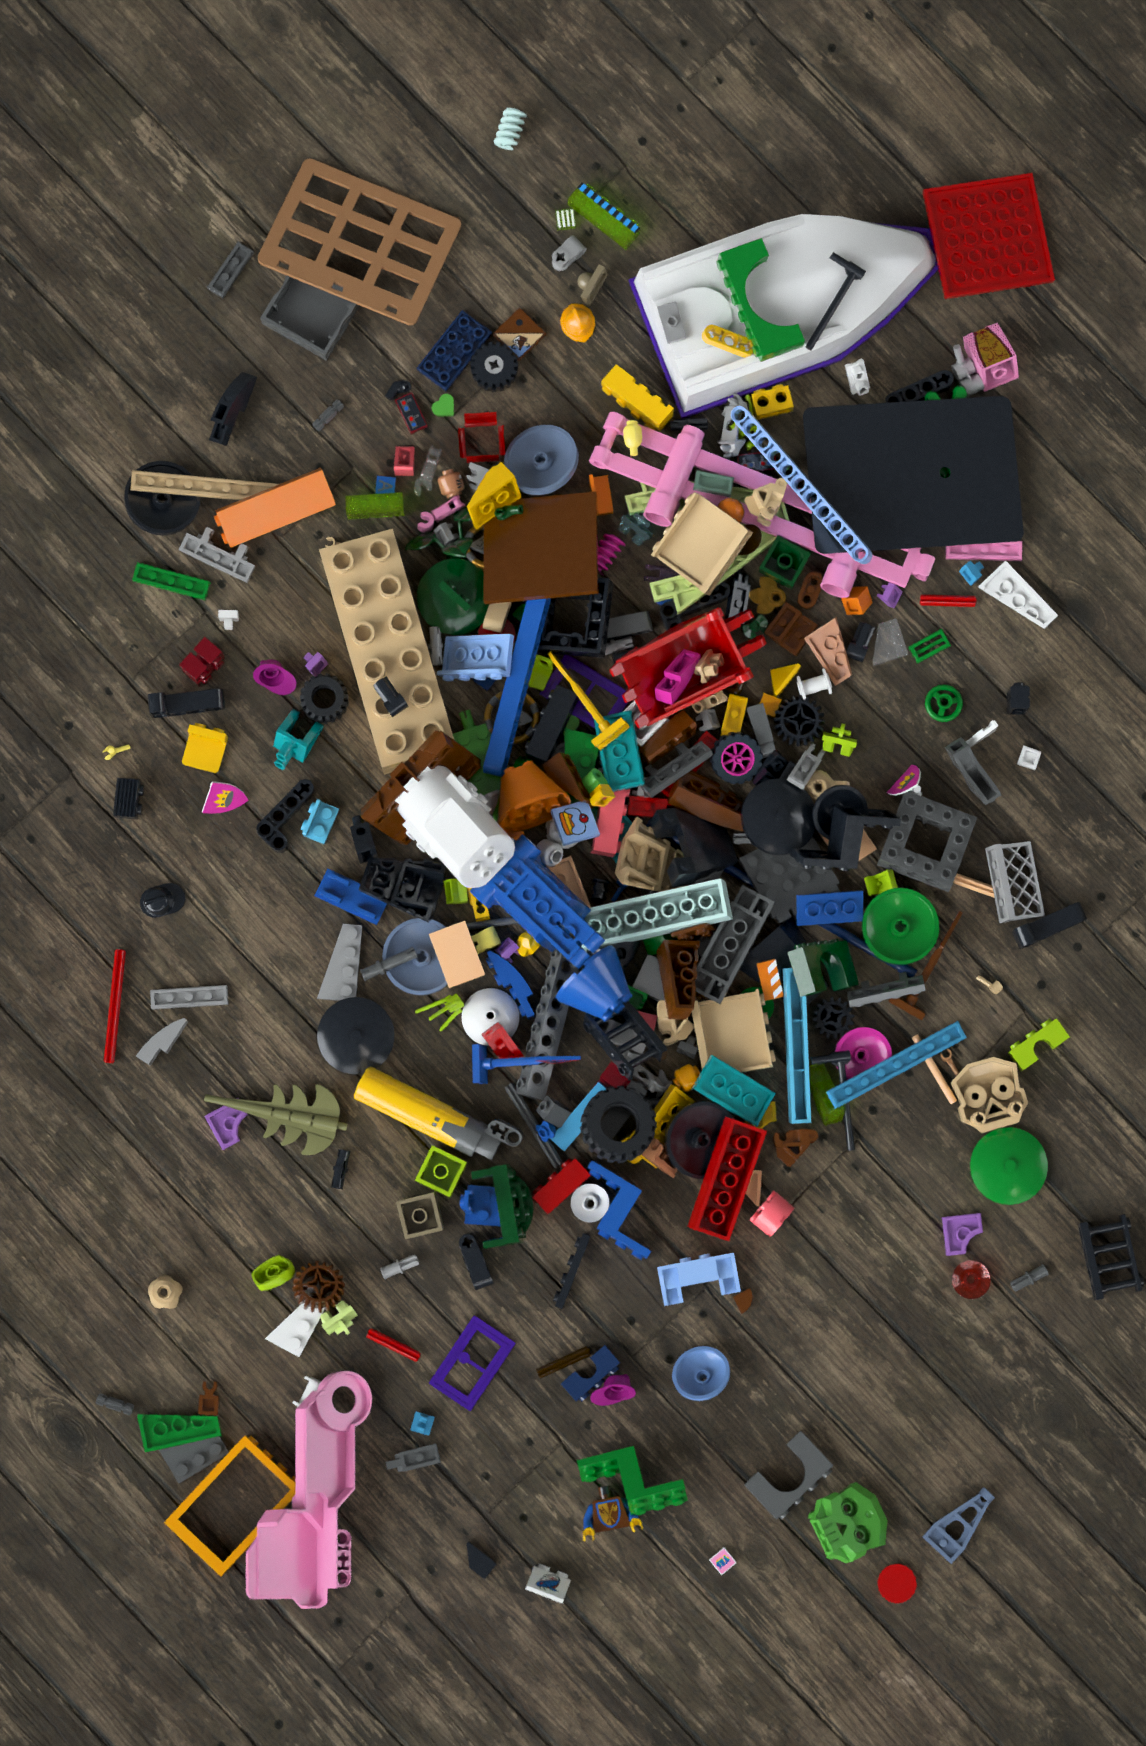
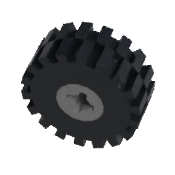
M488 342L489 345H481L480 349L477 348L475 350V355H472L471 374L473 380L477 382L480 388L484 387L485 391L490 389L492 392L500 389L501 392L505 387L509 388L511 383H514L516 380V375L518 374L517 357L512 349H508L506 344L503 346L501 342H496V344Z

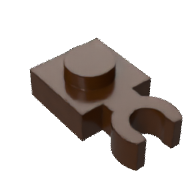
M204 1381L202 1387L205 1395H199L198 1414L218 1415L219 1396H214L218 1384L214 1382V1387L208 1389L207 1381Z

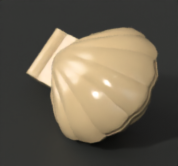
M817 770L806 784L804 790L810 795L815 804L817 798L826 789L836 785L850 786V782L834 781L827 772Z

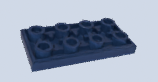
M462 310L417 366L416 370L447 392L470 363L472 355H475V350L477 348L480 349L481 345L485 344L492 335V332Z

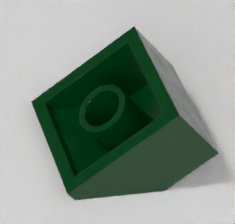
M777 535L758 572L792 590L811 553Z

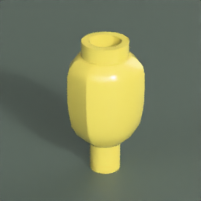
M631 420L626 422L623 436L625 445L630 448V456H637L638 447L642 443V428L638 425V421Z

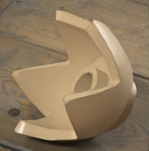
M169 1275L160 1276L151 1282L148 1287V1294L152 1305L155 1308H176L183 1287ZM164 1288L168 1291L166 1296H162L160 1293Z

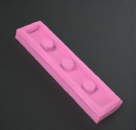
M1022 541L946 546V559L1022 561Z

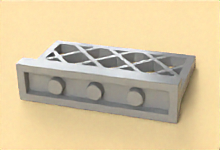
M1031 841L1003 845L995 844L985 848L999 923L1044 917L1045 913ZM1020 847H1025L1026 849L1025 858L1017 853ZM1002 849H1007L1012 853L1008 860L1004 857ZM1014 857L1022 862L1019 868L1011 863ZM1024 865L1030 869L1028 877L1021 872ZM1008 867L1016 872L1012 879L1007 876L1006 870ZM1018 875L1025 880L1022 887L1015 882ZM1028 883L1034 890L1032 896L1025 891ZM1011 886H1014L1019 891L1016 897L1011 895ZM1022 894L1029 899L1026 906L1019 901ZM1032 902L1037 906L1038 913L1034 914L1028 909ZM1015 905L1022 909L1019 916H1015Z

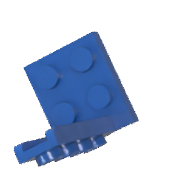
M468 1185L465 1195L461 1194L460 1207L465 1212V1224L501 1227L495 1188Z

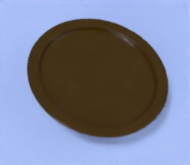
M744 525L753 534L738 555H748L754 552L760 545L762 533L756 525Z

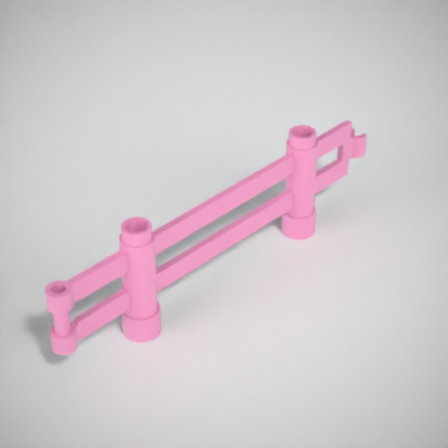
M609 412L603 426L606 430L600 445L595 446L589 460L595 467L609 469L656 488L655 492L650 496L643 515L650 522L663 527L672 525L674 516L680 506V498L686 500L690 494L696 492L716 506H718L721 500L730 498L693 490L694 483L688 481L693 467L713 474L734 477V483L751 490L769 483L775 484L777 480L702 450V440L705 434L702 430L690 425L683 427L677 439L640 425L642 428L641 446L669 456L663 471L620 453L614 454L610 450L616 435L623 436L626 422L630 421L616 412ZM787 484L781 502L812 514L809 507ZM742 503L744 517L741 523L756 525L763 532L776 537L778 535L793 544L833 559L826 569L820 587L825 592L836 597L847 598L857 577V569L906 588L910 575H914L919 580L926 581L935 561V557L929 554H921V548L901 549L908 552L903 566L874 555L869 563L860 564L848 552L822 554L815 548L814 532L775 515L772 520H769L771 525L766 527L757 522L758 516L750 514L747 505ZM859 552L858 558H864L866 552Z

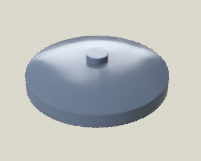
M538 425L523 431L511 442L504 457V465L515 475L521 492L529 495H544L558 490L571 479L578 465L579 453L575 441L567 431L554 425Z
M416 918L403 922L390 933L384 944L383 960L412 946L418 957L386 971L391 982L400 990L413 995H430L448 985L429 936L430 933L446 928L444 925L434 920L428 923Z

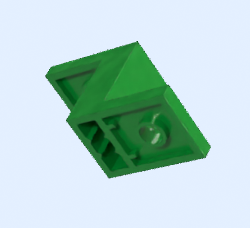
M634 1446L577 1460L582 1482H593L597 1478L604 1476L613 1477L616 1473H620L630 1515H642L649 1510L654 1509L658 1511L664 1509L665 1506H678L688 1501L683 1479L644 1488Z

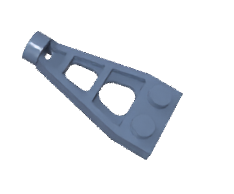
M983 1487L977 1495L937 1520L922 1537L952 1564L965 1550L985 1510L995 1497ZM982 1496L986 1502H982L980 1497ZM972 1506L977 1510V1515L971 1523H967L961 1517V1513ZM955 1520L960 1521L964 1525V1532L958 1540H954L945 1531V1527Z

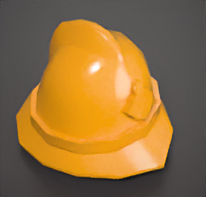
M572 303L563 310L560 318L562 330L572 340L585 343L592 336L595 328V318L591 310L583 304Z

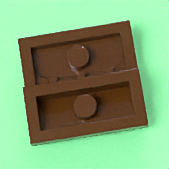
M786 602L764 634L797 657L807 643L804 638L814 632L818 625Z

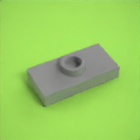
M676 302L657 306L667 344L685 340L686 335Z

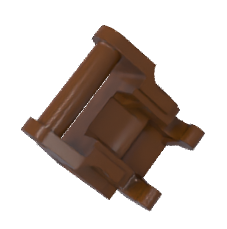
M809 1129L789 1130L784 1135L785 1141H781L779 1133H775L773 1142L777 1151V1157L788 1167H791L810 1144L815 1142L818 1138V1133L815 1130Z

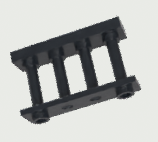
M629 1001L623 1003L625 1007L618 1014L612 1013L611 1017L621 1015L626 1022L606 1034L599 1026L604 1023L602 1019L598 1017L593 1019L590 1014H585L584 1029L595 1038L616 1064L620 1074L625 1076L628 1081L633 1077L634 1068L646 1060L654 1057L659 1062H662L666 1059L668 1048ZM629 1028L633 1029L637 1034L636 1037L619 1047L612 1043V1038ZM644 1043L649 1050L628 1062L622 1055L634 1046Z
M1125 1214L1119 1216V1222L1091 1227V1225L1088 1226L1087 1222L1077 1224L1094 1301L1104 1299V1294L1109 1291L1135 1286V1291L1138 1292L1142 1291L1144 1286L1143 1277L1138 1274L1130 1238V1219L1126 1218ZM1122 1229L1124 1241L1100 1246L1092 1245L1091 1237L1093 1235ZM1124 1248L1127 1250L1128 1260L1104 1265L1096 1264L1095 1256H1098L1099 1253ZM1131 1268L1133 1279L1109 1284L1100 1282L1099 1275H1102L1104 1272Z

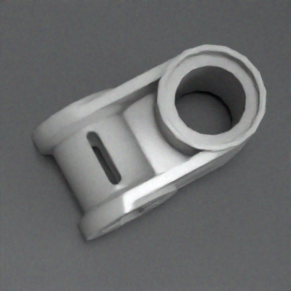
M574 235L570 236L554 251L552 255L553 268L557 271H564L575 260L579 259L586 252L587 248Z

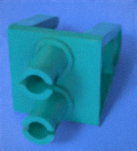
M296 709L291 710L276 731L273 747L279 749L276 754L277 760L274 764L281 770L285 769L292 757L302 763L305 761L324 726L321 723L315 722L303 740L290 735V732L297 722L300 713Z

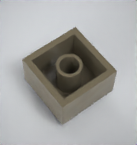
M436 1191L396 1201L405 1239L445 1229Z

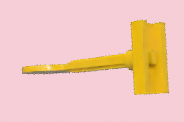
M552 651L548 653L555 666L570 682L573 691L599 724L598 727L602 733L591 740L595 747L602 750L630 728L622 717L612 725L608 720H605L582 688L574 681L561 661Z

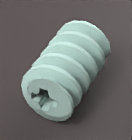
M506 108L507 110L503 111L504 117L501 118L502 124L498 126L500 131H497V138L494 139V143L503 149L514 150L511 146L518 145L514 138H520L516 131L521 132L523 130L518 125H524L525 123L520 118H526L527 115L518 109Z

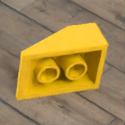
M502 462L493 466L485 474L467 505L476 530L495 517L494 512L497 508L511 505L522 497L515 475Z

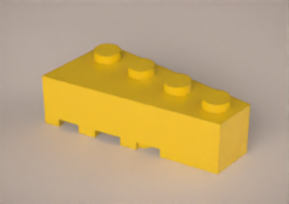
M616 364L602 379V390L609 396L612 394L621 407H627L631 410L630 414L635 419H641L645 422V427L660 432L673 418L674 408L670 405L666 407L659 396L653 395L652 397L646 386L641 383L635 384V378Z

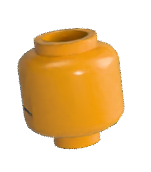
M687 1064L674 1072L675 1079L672 1081L678 1089L689 1092L692 1090L700 1072L695 1065Z

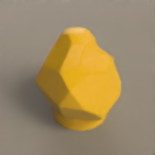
M526 931L518 938L517 945L519 948L517 951L522 957L532 955L541 945Z

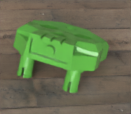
M857 1482L851 1483L839 1493L834 1492L817 1500L814 1511L808 1515V1519H810L825 1551V1555L830 1560L838 1559L844 1563H849L864 1556L867 1550L885 1545L887 1518L876 1495ZM844 1505L848 1508L847 1512L844 1511ZM857 1532L860 1534V1539L856 1536Z

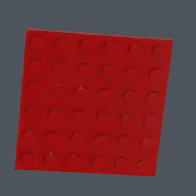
M1032 173L934 187L922 191L945 299L1041 285L1055 281Z

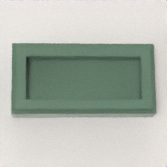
M697 470L693 490L730 497L734 477Z

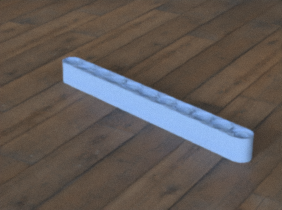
M743 406L733 408L731 411L732 420L849 555L860 564L869 563L873 555L868 546L753 414ZM741 412H745V417L742 420H738V415ZM756 425V432L750 434L751 427ZM768 439V446L763 448L762 442ZM780 453L781 458L778 461H774V456ZM793 467L792 473L786 475L787 468ZM804 480L805 486L802 489H798V483ZM816 494L817 500L814 503H810V497ZM825 508H828L829 514L826 517H823L822 511ZM837 522H841V528L835 531L834 525ZM853 536V542L847 545V538ZM861 550H865L866 554L864 558L859 559V552Z

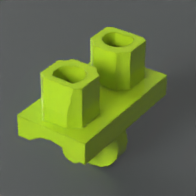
M842 723L840 728L833 727L832 732L839 735L823 732L824 751L833 752L836 743L842 745L840 754L850 757L853 748H856L857 740L843 736L851 735V731L845 730V724Z

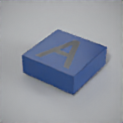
M377 476L375 496L394 497L396 478Z

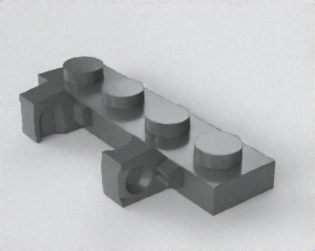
M702 741L689 749L681 742L676 746L680 756L659 770L653 768L651 764L645 767L649 777L645 779V785L641 786V788L652 798L713 756L711 749Z
M906 972L899 973L900 980L871 987L869 980L862 981V989L847 992L850 1007H861L872 1002L879 1003L890 998L897 999L908 994H919L922 991H926L923 975L907 978Z

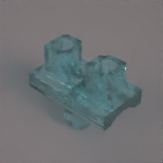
M636 512L633 516L635 519L628 514L623 515L620 519L622 522L618 530L624 535H627L631 529L637 532L632 538V542L637 546H641L646 540L652 538L653 534L646 529L651 524L644 515L640 516Z

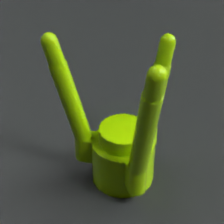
M457 994L453 996L448 995L441 1000L415 1010V1013H420L444 1003L445 1007L429 1017V1020H433L447 1010L450 1013L454 1011L439 1029L442 1032L462 1012L461 1008L465 1006Z

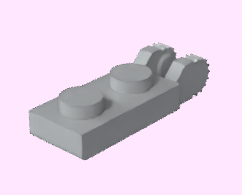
M814 743L810 745L807 751L805 750L787 778L789 782L802 790L816 771L826 752L822 749L817 757L811 754L816 746Z

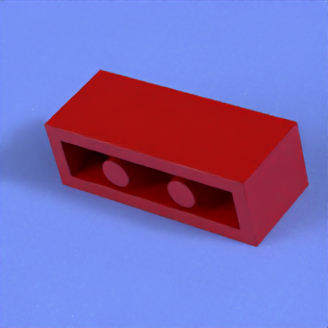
M569 1158L561 1166L563 1169L558 1174L554 1172L547 1178L549 1182L544 1187L539 1185L533 1191V1200L547 1215L591 1177L576 1158L573 1160Z

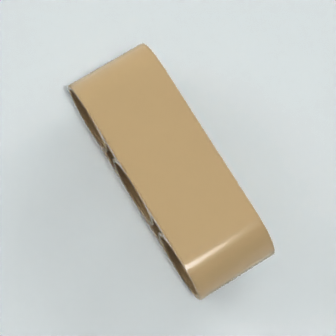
M513 602L489 604L483 628L502 633Z

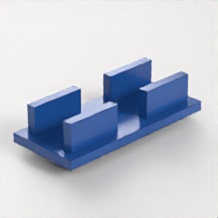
M327 869L314 895L375 925L378 924L387 903L360 892V883L330 869Z
M862 890L796 896L797 926L859 922L863 919Z

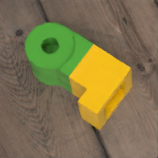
M592 769L582 779L584 787L591 796L589 801L592 806L605 807L616 797L604 775L598 769Z

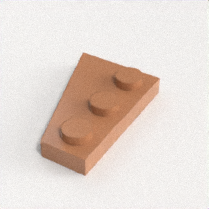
M837 617L804 638L835 686L852 675Z

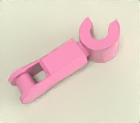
M457 495L432 510L431 513L422 512V520L428 521V523L420 522L418 530L422 533L430 532L434 527V521L439 522L463 509L465 503H462L460 496ZM452 503L455 505V508L451 509L449 506Z

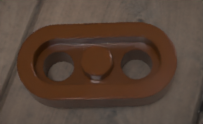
M810 572L804 579L797 598L799 606L803 609H810L816 604L821 591L820 584L823 579L820 573ZM816 580L817 584L811 585L810 581ZM804 597H809V598H810V602H809V603L804 602L803 598H804Z

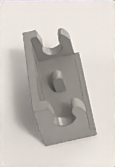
M470 462L468 467L472 473L471 476L467 475V479L476 483V486L469 483L470 488L476 491L489 469Z

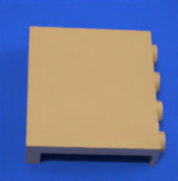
M694 492L686 498V505L674 516L675 521L665 529L664 537L654 545L651 555L699 588L701 592L710 595L753 532L705 497Z
M758 989L755 992L724 997L721 1005L713 1000L695 1001L692 1017L702 1069L710 1055L717 1057L741 1073L773 1067L772 1062H775L776 1059L774 1050L770 1051L769 1043H772L771 1032L766 1030L765 1024H769L767 1012L763 1013L762 1005H765L764 994H760Z

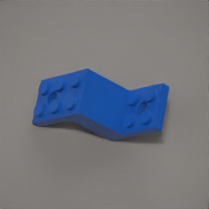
M591 1161L588 1166L591 1176L598 1180L600 1178L607 1181L606 1185L614 1190L617 1187L620 1189L597 1226L598 1234L607 1240L611 1237L616 1241L615 1245L623 1250L626 1247L633 1251L632 1255L640 1260L642 1258L647 1259L651 1253L649 1249L619 1232L620 1227L642 1190L596 1162Z

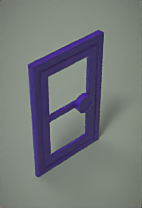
M565 655L561 663L567 670L571 668L592 681L585 692L587 696L597 684L618 697L608 715L623 712L628 702L625 703L622 694L626 691L624 688L572 656ZM558 668L555 669L549 678L544 691L540 692V695L547 700L552 689L555 690L556 685H559L564 677ZM579 699L572 715L595 729L593 716L584 710L586 707Z
M474 1315L428 1384L471 1412L516 1343ZM477 1330L501 1346L486 1370L470 1360L467 1352H463ZM457 1359L462 1364L469 1363L483 1373L468 1397L443 1381Z

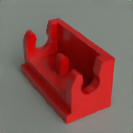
M499 1022L481 1034L499 1059L522 1058L524 1056Z

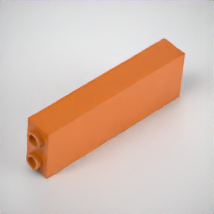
M319 468L215 510L217 515L214 516L217 526H222L224 533L221 536L224 543H229L231 548L333 507L336 503L324 473Z

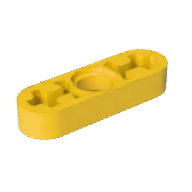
M708 325L702 332V339L707 344L744 358L753 354V343L745 336L716 325ZM710 331L713 332V338L710 337ZM725 337H730L733 340V345L726 344ZM744 345L748 346V351L745 350Z

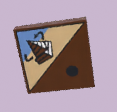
M519 308L493 333V336L503 346L506 344L508 349H512L514 355L520 361L546 336V333Z

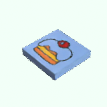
M580 801L551 809V815L563 846L600 835L589 804Z

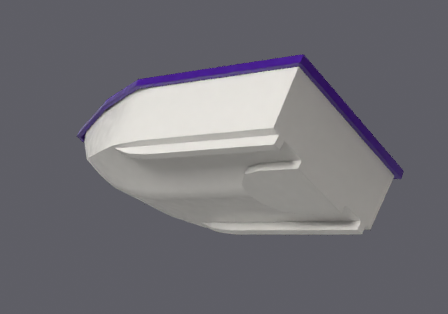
M800 214L765 223L640 268L637 276L629 279V284L681 419L729 402L727 399L734 398V393L744 397L754 393L756 390L766 389L840 362L886 326L938 271V265L930 229L871 223L842 216ZM760 238L763 239L769 257L767 262L757 266L746 280L745 291L748 303L760 318L771 324L779 326L798 324L805 339L802 348L760 362L754 353L744 358L707 344L702 339V332L708 325H716L747 337L745 324L739 320L738 307L732 303V293L730 288H726L723 280L725 276L722 271H719L716 261L719 253ZM835 252L847 261H851L866 270V273L861 280H854L812 351L805 347L848 276L844 267L829 258ZM676 302L686 339L667 344L657 306ZM710 331V337L713 338V332ZM725 337V343L733 345V340L730 337ZM744 345L745 350L748 351V346Z

